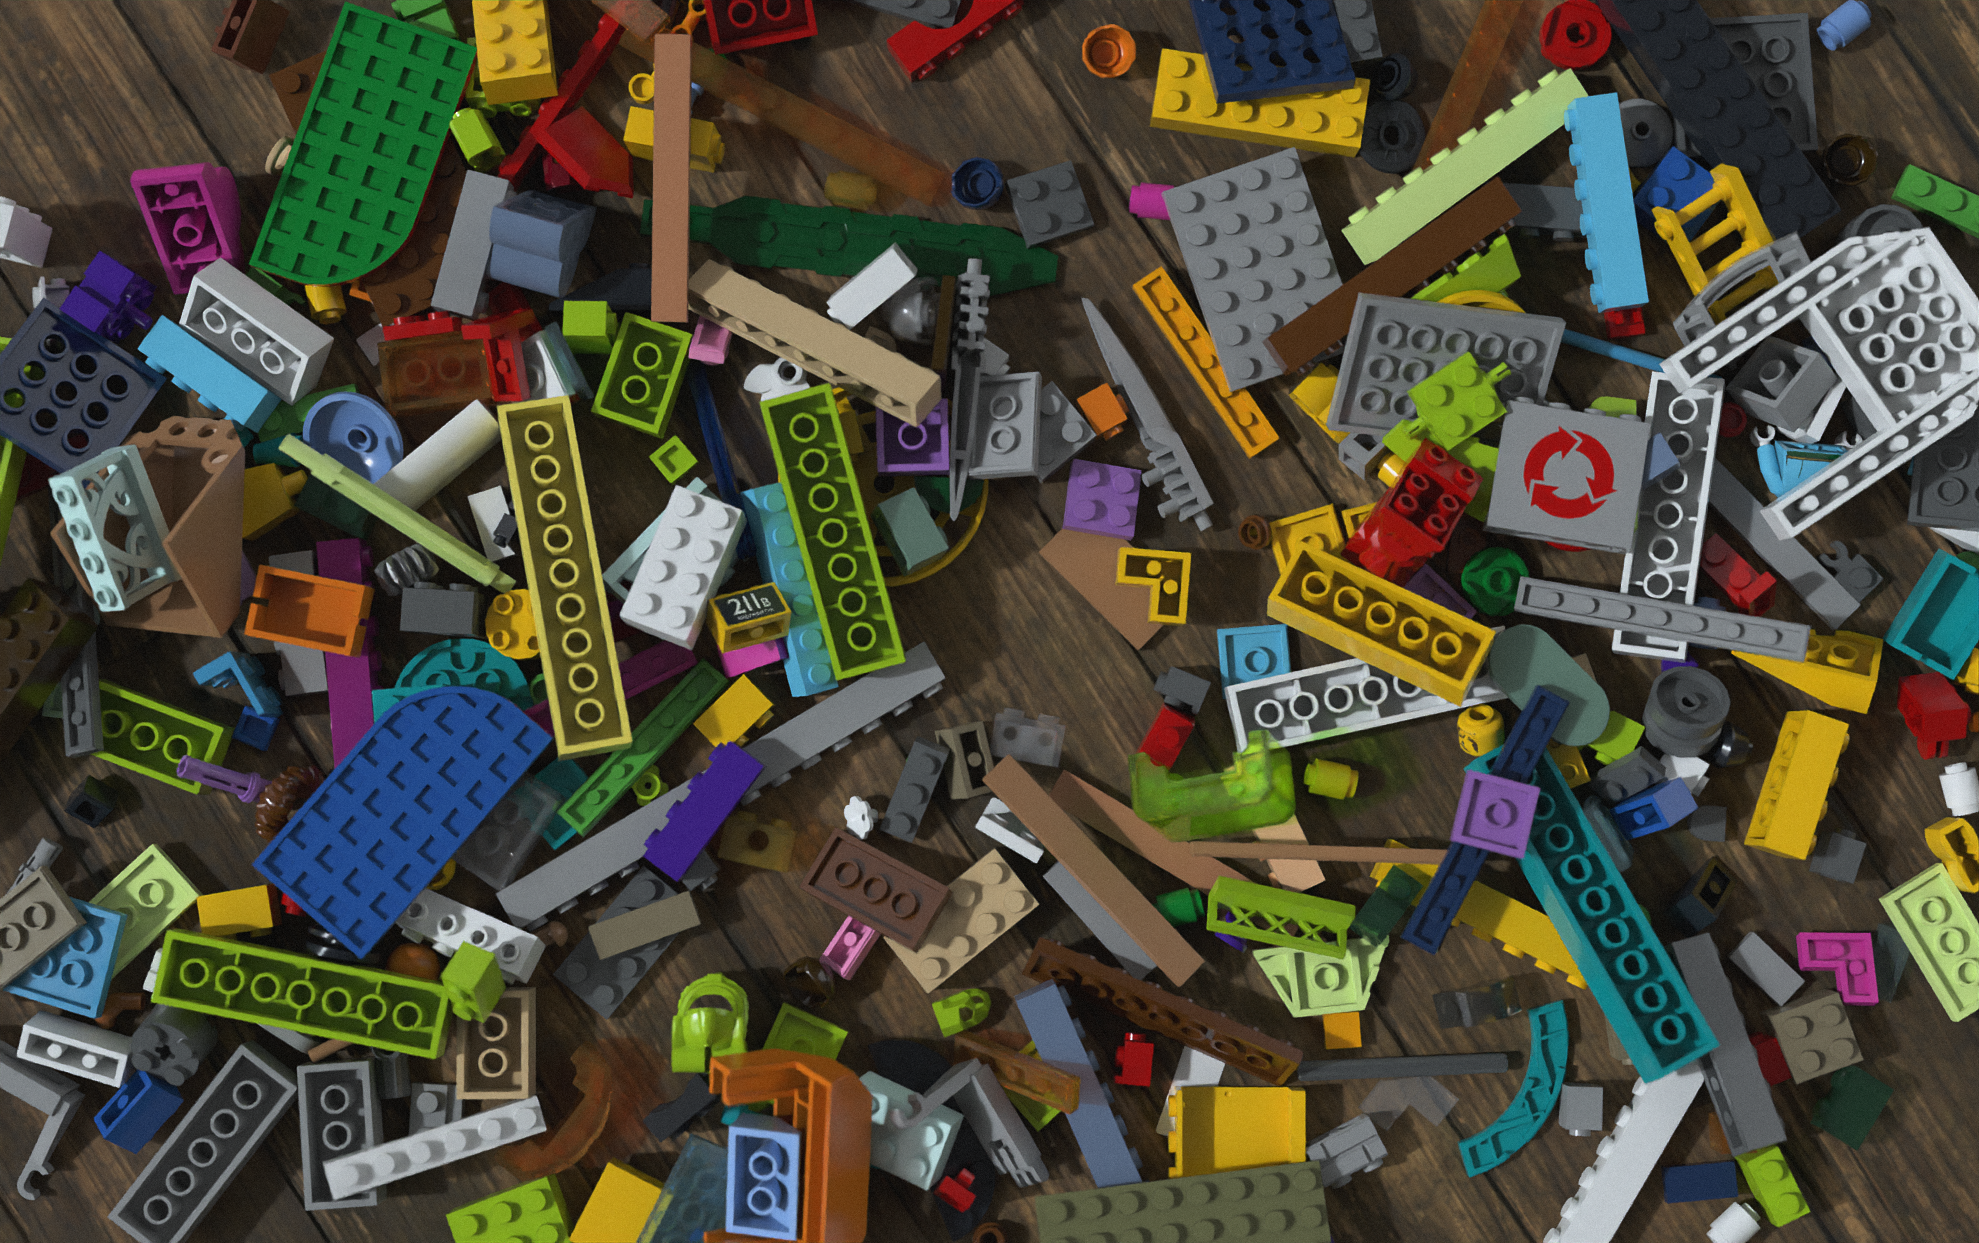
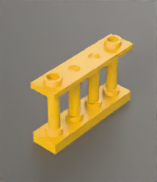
M1720 164L1712 169L1710 173L1715 182L1713 183V188L1676 213L1659 206L1652 209L1657 220L1654 223L1658 234L1664 240H1667L1694 297L1729 265L1746 254L1773 242L1737 167ZM1718 201H1724L1729 210L1728 218L1689 243L1681 226ZM1735 229L1739 231L1744 241L1741 244L1742 247L1703 272L1696 255ZM1769 265L1757 271L1756 277L1720 301L1716 300L1708 308L1716 325L1727 319L1725 313L1761 289H1771L1779 284L1771 266Z

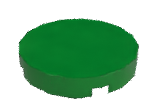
M1485 547L1475 552L1466 562L1461 576L1462 592L1466 601L1477 612L1487 616H1505L1512 613L1515 607L1520 576L1529 578L1528 568L1525 561L1515 551L1508 548Z

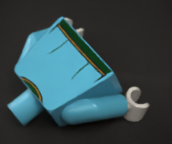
M1768 425L1766 427V439L1758 435L1756 426L1750 433L1751 442L1758 447L1757 455L1761 473L1770 492L1775 494L1777 498L1863 442L1862 437L1856 434L1851 439V445L1848 444L1846 441L1847 432L1844 431L1836 437L1835 445L1775 440L1774 446L1770 444L1775 435V430L1772 426Z

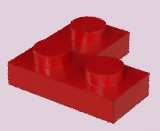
M449 311L428 313L427 321L425 315L393 318L394 325L384 326L383 332L385 341L407 340L462 331L461 325L463 323L462 317H450Z

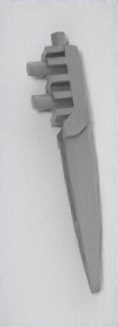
M968 259L967 273L958 275L950 360V369L955 370L950 446V517L953 522L958 517L966 483L975 429L980 373H985L986 366L984 353L986 342H983L984 334L987 331L985 318L988 315L989 309L986 306L987 300L990 297V290H988L990 276L981 275L982 260Z
M1082 298L1090 325L1113 380L1129 408V413L1141 435L1140 438L1145 448L1152 451L1147 459L1150 464L1154 463L1156 468L1142 474V480L1147 487L1163 480L1166 486L1163 490L1166 495L1170 494L1172 498L1158 505L1160 515L1165 518L1179 512L1178 518L1180 522L1193 517L1200 532L1213 526L1205 509L1214 503L1179 434L1175 431L1154 391L1121 340L1091 300Z

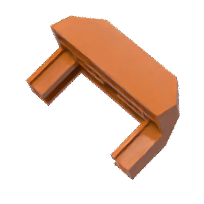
M778 1048L711 1057L709 1089L711 1094L723 1093L722 1101L728 1106L774 1099L773 1117L780 1118L801 1132L798 1238L796 1241L726 1232V1228L705 1231L704 1243H862L867 1229L873 1095L853 1071L828 1057Z

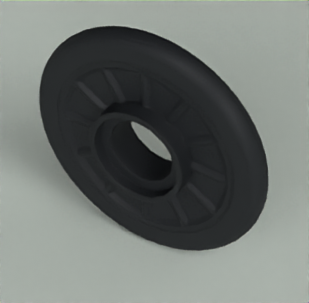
M1379 99L1372 102L1366 107L1361 147L1359 149L1360 154L1372 168L1383 173L1398 174L1412 168L1421 158L1426 144L1425 127L1420 115L1411 105L1400 99L1391 101ZM1386 127H1392L1396 130L1398 141L1395 145H1390L1385 141L1384 131Z

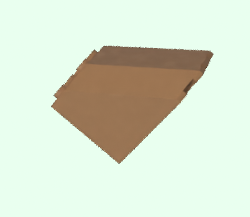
M173 416L161 421L160 426L153 432L142 433L139 431L128 436L120 446L136 444L170 532L162 542V545L182 579L170 582L131 604L125 610L102 612L94 598L85 570L81 566L78 552L72 537L67 531L64 517L50 534L106 625L222 638L240 613L245 450L231 420ZM107 467L98 473L104 481L110 475ZM92 482L86 488L98 492V489ZM109 507L105 518L103 538L114 547L126 552V537L130 530V525L126 516L117 514ZM129 568L127 579L124 582H121L124 591L128 588L130 583ZM146 568L139 569L140 583L150 577Z

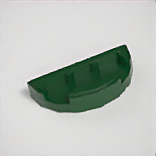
M914 476L916 491L919 496H923L926 499L929 507L934 511L950 514V478ZM966 479L959 512L973 505L977 498H979L982 493L984 479Z

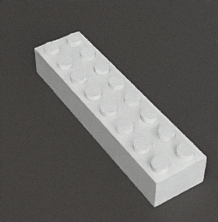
M1652 371L1645 423H1651L1648 440L1661 433L1679 460L1681 468L1645 490L1641 486L1638 501V529L1633 534L1631 550L1625 555L1620 594L1694 606L1725 393V379L1706 377L1691 388L1678 393L1665 373ZM1614 630L1612 644L1614 654L1686 663L1688 642Z
M1500 626L1491 629L1496 631V636L1498 633L1504 630L1505 627ZM1487 656L1461 707L1358 658L1224 688L1239 756L1508 697L1495 685L1489 675L1487 667L1489 666V656Z

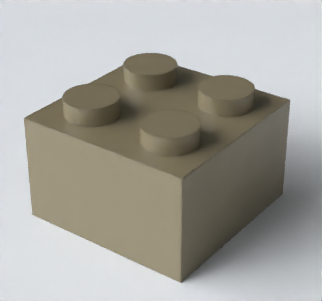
M1823 989L1784 1003L1781 1007L1775 1006L1759 1012L1767 1035L1776 1037L1792 1076L1787 1081L1798 1084L1863 1060L1838 992Z

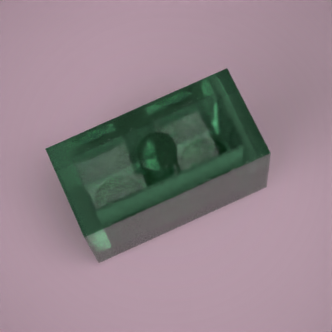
M309 475L294 505L364 540L368 539L378 519L376 515L313 475Z
M1848 1065L1838 1069L1832 1076L1830 1081L1832 1087L1826 1097H1822L1815 1104L1812 1110L1814 1117L1810 1124L1845 1146L1858 1151L1894 1089L1859 1067Z

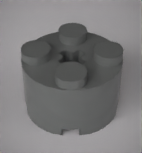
M157 1004L133 1034L131 1040L133 1053L131 1062L140 1071H146L158 1079L167 1081L171 1085H181L195 1074L216 1045L217 1029L215 1025L212 1028L206 1020L209 1016L207 1013Z

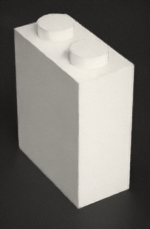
M894 243L831 295L827 301V304L830 306L827 313L835 323L845 324L850 330L915 277L918 269L900 247Z

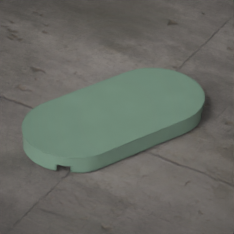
M1517 625L1506 628L1495 636L1492 648L1488 654L1489 666L1487 667L1489 675L1495 685L1521 711L1536 685L1570 702L1551 740L1558 744L1581 746L1594 741L1602 734L1607 726L1610 713L1609 702L1605 692L1545 631L1531 625Z

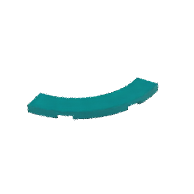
M1559 999L1527 1009L1531 1028V1054L1528 1069L1520 1090L1508 1108L1493 1123L1482 1131L1457 1141L1468 1177L1486 1172L1509 1159L1513 1153L1534 1137L1553 1110L1561 1092L1567 1070L1569 1031L1563 1000Z

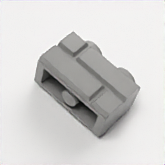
M1365 1113L1306 1143V1155L1309 1160H1319L1323 1186L1331 1185L1333 1189L1352 1180L1350 1174L1360 1169H1363L1364 1172L1376 1169L1383 1164L1381 1158L1388 1155L1370 1118Z

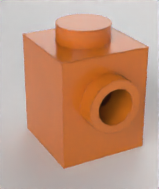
M1108 383L1076 399L1075 404L1083 419L1097 435L1095 440L1103 436L1107 441L1124 431L1122 425L1127 422L1125 414L1129 412V408L1120 393L1116 396L1113 394Z

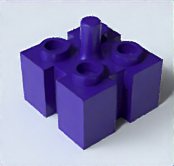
M99 251L84 272L86 277L80 286L73 288L59 308L94 333L118 344L121 339H125L131 333L134 323L144 330H147L152 325L153 319L142 311L153 301V292L157 286L124 264Z

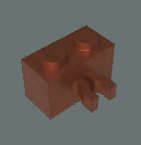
M232 0L229 9L224 7L222 12L225 15L222 26H216L214 32L218 35L211 52L241 68L263 75L266 66L271 60V55L279 36L284 30L290 11L271 0Z

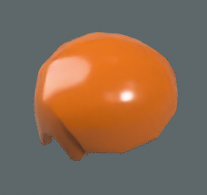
M1115 24L1093 29L1082 45V60L1089 72L1100 78H1115L1126 73L1136 58V43L1130 32Z
M402 943L388 955L384 970L437 981L441 968L437 954L429 946L423 943Z

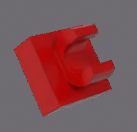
M1642 306L1604 312L1608 340L1645 334Z
M963 1168L954 1180L948 1176L944 1177L938 1183L933 1193L963 1213L976 1198L974 1194L967 1190L976 1176Z

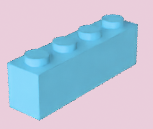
M161 315L137 348L148 356L145 361L146 364L161 374L166 370L173 374L174 377L171 382L187 393H190L192 389L201 395L198 398L201 404L214 412L218 408L227 413L224 420H231L234 427L240 431L247 427L258 433L282 400L184 330L177 323Z

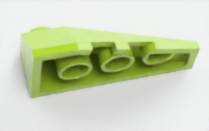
M1402 419L1383 437L1382 443L1403 461H1407L1424 438L1441 447L1436 437L1427 430L1409 441L1405 437L1408 433L1403 434L1401 428L1413 421ZM1470 436L1446 452L1464 465L1471 467L1484 478L1474 498L1464 509V512L1484 522L1485 516L1489 511L1499 447L1480 444L1478 437Z

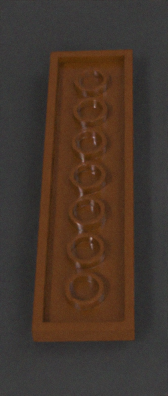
M1040 937L1022 971V975L1040 983L1053 979L1057 987L1064 985L1067 994L1278 1087H1281L1300 1065L1304 1054L1303 1051L1295 1048L1294 1044L1287 1040L1274 1039L1264 1035L1255 1026L1242 1025L1232 1021L1221 1011H1209L1198 1006L1189 997L1170 994L1154 982H1143L1131 977L1128 971L1118 967L1111 968L1099 963L1090 954L1076 953L1065 948L1063 943L1055 939Z

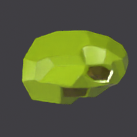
M978 988L962 990L932 1002L944 1038L981 1023L988 1016L991 1005L989 994Z

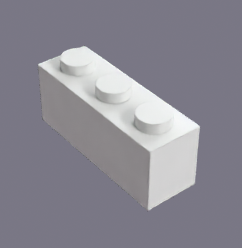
M42 1010L24 1024L16 1056L18 1058L118 1088L136 1070L131 1062L133 1056L131 1049L132 1037Z

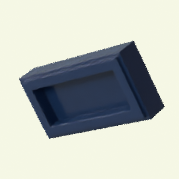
M1733 1160L1661 1166L1664 1200L1668 1204L1738 1197L1735 1161Z

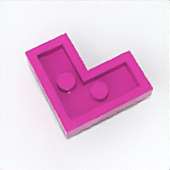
M1800 932L1796 936L1799 969L1835 971L1837 992L1843 1005L1875 1006L1879 1003L1871 933Z

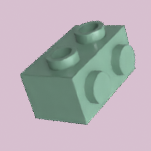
M914 487L879 503L870 515L904 577L940 560L949 549L944 531L941 527L935 525L930 516V507L923 496H919Z

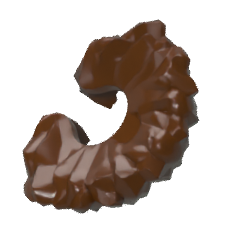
M309 765L308 768L288 766L286 771L280 773V777L272 778V783L265 786V791L259 795L260 801L255 805L257 808L255 812V818L257 819L255 827L258 828L256 833L270 844L289 822L287 816L291 812L296 799H309L326 780L324 773L315 765Z

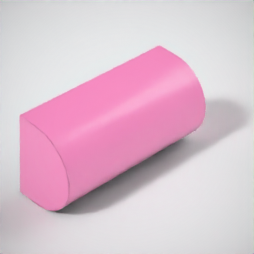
M848 916L820 959L841 977L850 981L881 934Z

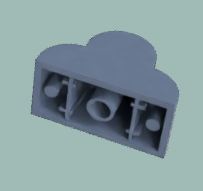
M529 189L493 206L489 229L490 241L494 244L490 266L492 279L563 298L573 280L579 254L589 238L597 207Z

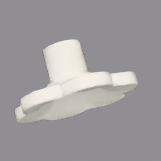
M859 796L850 798V805H847L844 809L848 833L855 835L859 840H865L868 837V832L873 829V823L878 821V812L876 809H871L869 803L862 801Z

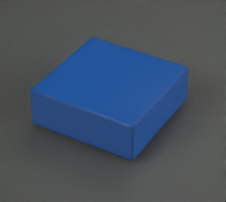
M245 705L231 738L259 750L267 751L280 718L260 717L253 707Z

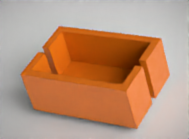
M259 564L253 596L267 599L269 604L267 607L251 603L244 635L360 658L367 628L366 626H361L360 622L361 618L369 619L375 588Z

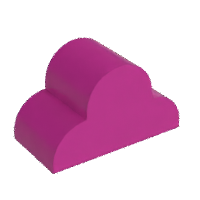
M206 162L141 169L133 172L130 182L174 295L189 293L194 275L220 257L245 275L244 253L239 236L241 226L240 201L234 178L227 167L214 168L211 163Z

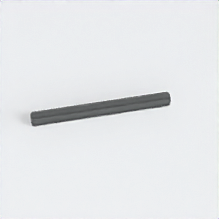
M1501 1052L1301 1061L1297 1067V1077L1300 1081L1505 1073L1508 1070V1058L1506 1054Z

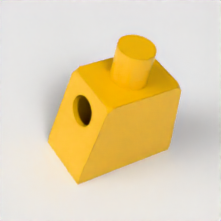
M274 463L244 469L242 538L253 541L299 512L294 496L311 489L309 480L303 470L286 476L282 467Z

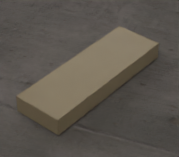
M686 891L588 926L599 960L702 923L691 891Z

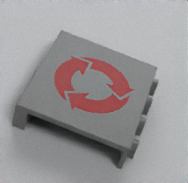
M1526 397L1513 398V401L1507 400L1504 405L1507 412L1504 414L1489 511L1485 516L1483 531L1619 554H1626L1630 551L1651 423L1641 422L1642 419L1639 416L1622 414L1620 418L1608 417L1605 411L1587 408L1584 409V412L1572 411L1569 405L1563 403H1549L1548 407L1535 405V400Z

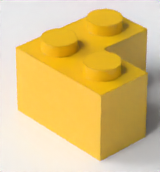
M1127 547L1119 548L1115 585L1150 588L1147 623L1183 626L1186 624L1191 553Z

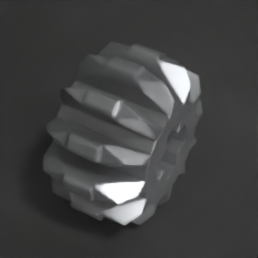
M414 544L380 562L375 569V573L378 576L379 584L382 589H385L388 596H399L403 593V588H414V582H427L433 578L439 568L431 551L429 552L421 544Z

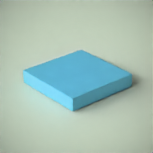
M1286 624L1217 629L1222 699H1226L1224 688L1227 686L1291 673L1288 627Z

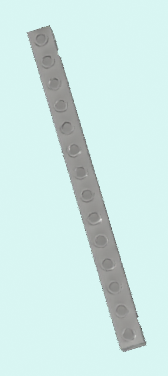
M925 642L905 652L906 662L871 672L744 747L743 749L767 767L740 801L742 805L745 806L761 796L759 789L771 783L773 788L791 779L789 771L801 765L806 770L820 762L822 758L819 754L831 747L836 752L852 743L850 736L862 729L864 734H867L881 726L883 723L880 718L892 711L894 716H897L913 707L910 700L918 695L923 694L926 699L942 690L943 686L940 682L944 681L946 677ZM692 778L496 893L514 927L518 929L527 927L529 932L548 922L545 915L555 909L562 914L577 905V896L586 891L592 896L608 887L609 884L606 879L616 873H619L620 877L623 878L640 868L637 861L644 858L643 855L648 849L644 846L645 841L656 828L662 831L668 823L669 819L665 815L677 800L683 803L691 791L687 786Z

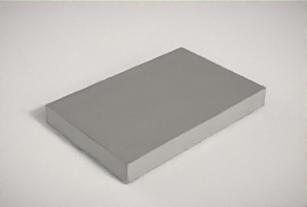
M1039 372L980 376L975 429L967 477L970 480L1038 475L1042 376Z

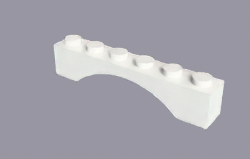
M533 1095L529 1099H516L442 1126L324 1161L323 1165L332 1197L336 1200L546 1131L547 1128L538 1097Z

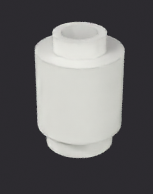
M1966 762L1945 766L1946 773L1940 774L1939 778L1947 808H1951L1953 816L1979 812V781L1975 767L1967 768Z
M1734 1202L1710 1224L1712 1229L1706 1235L1713 1243H1746L1761 1229L1756 1223L1761 1218L1747 1203H1743L1740 1206Z

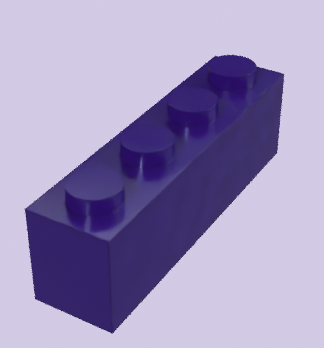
M729 740L726 745L722 742L718 744L708 758L713 763L704 774L701 771L697 772L687 786L691 791L683 803L677 800L665 815L669 819L668 823L662 831L656 828L644 843V846L648 849L643 856L677 882L682 880L767 767L734 741Z

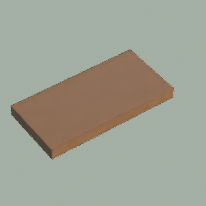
M1062 528L1039 551V554L1138 651L1163 625L1147 623L1150 588L1115 585L1118 550L1120 547H1133L1125 539Z

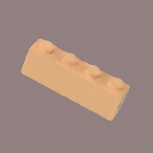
M1265 751L1223 769L1226 777L1222 778L1223 785L1229 797L1236 796L1241 806V809L1237 810L1239 819L1245 830L1252 829L1257 839L1252 843L1309 845ZM1259 859L1260 862L1267 861L1272 873L1267 874V877L1274 888L1300 893L1325 881V877L1316 860Z

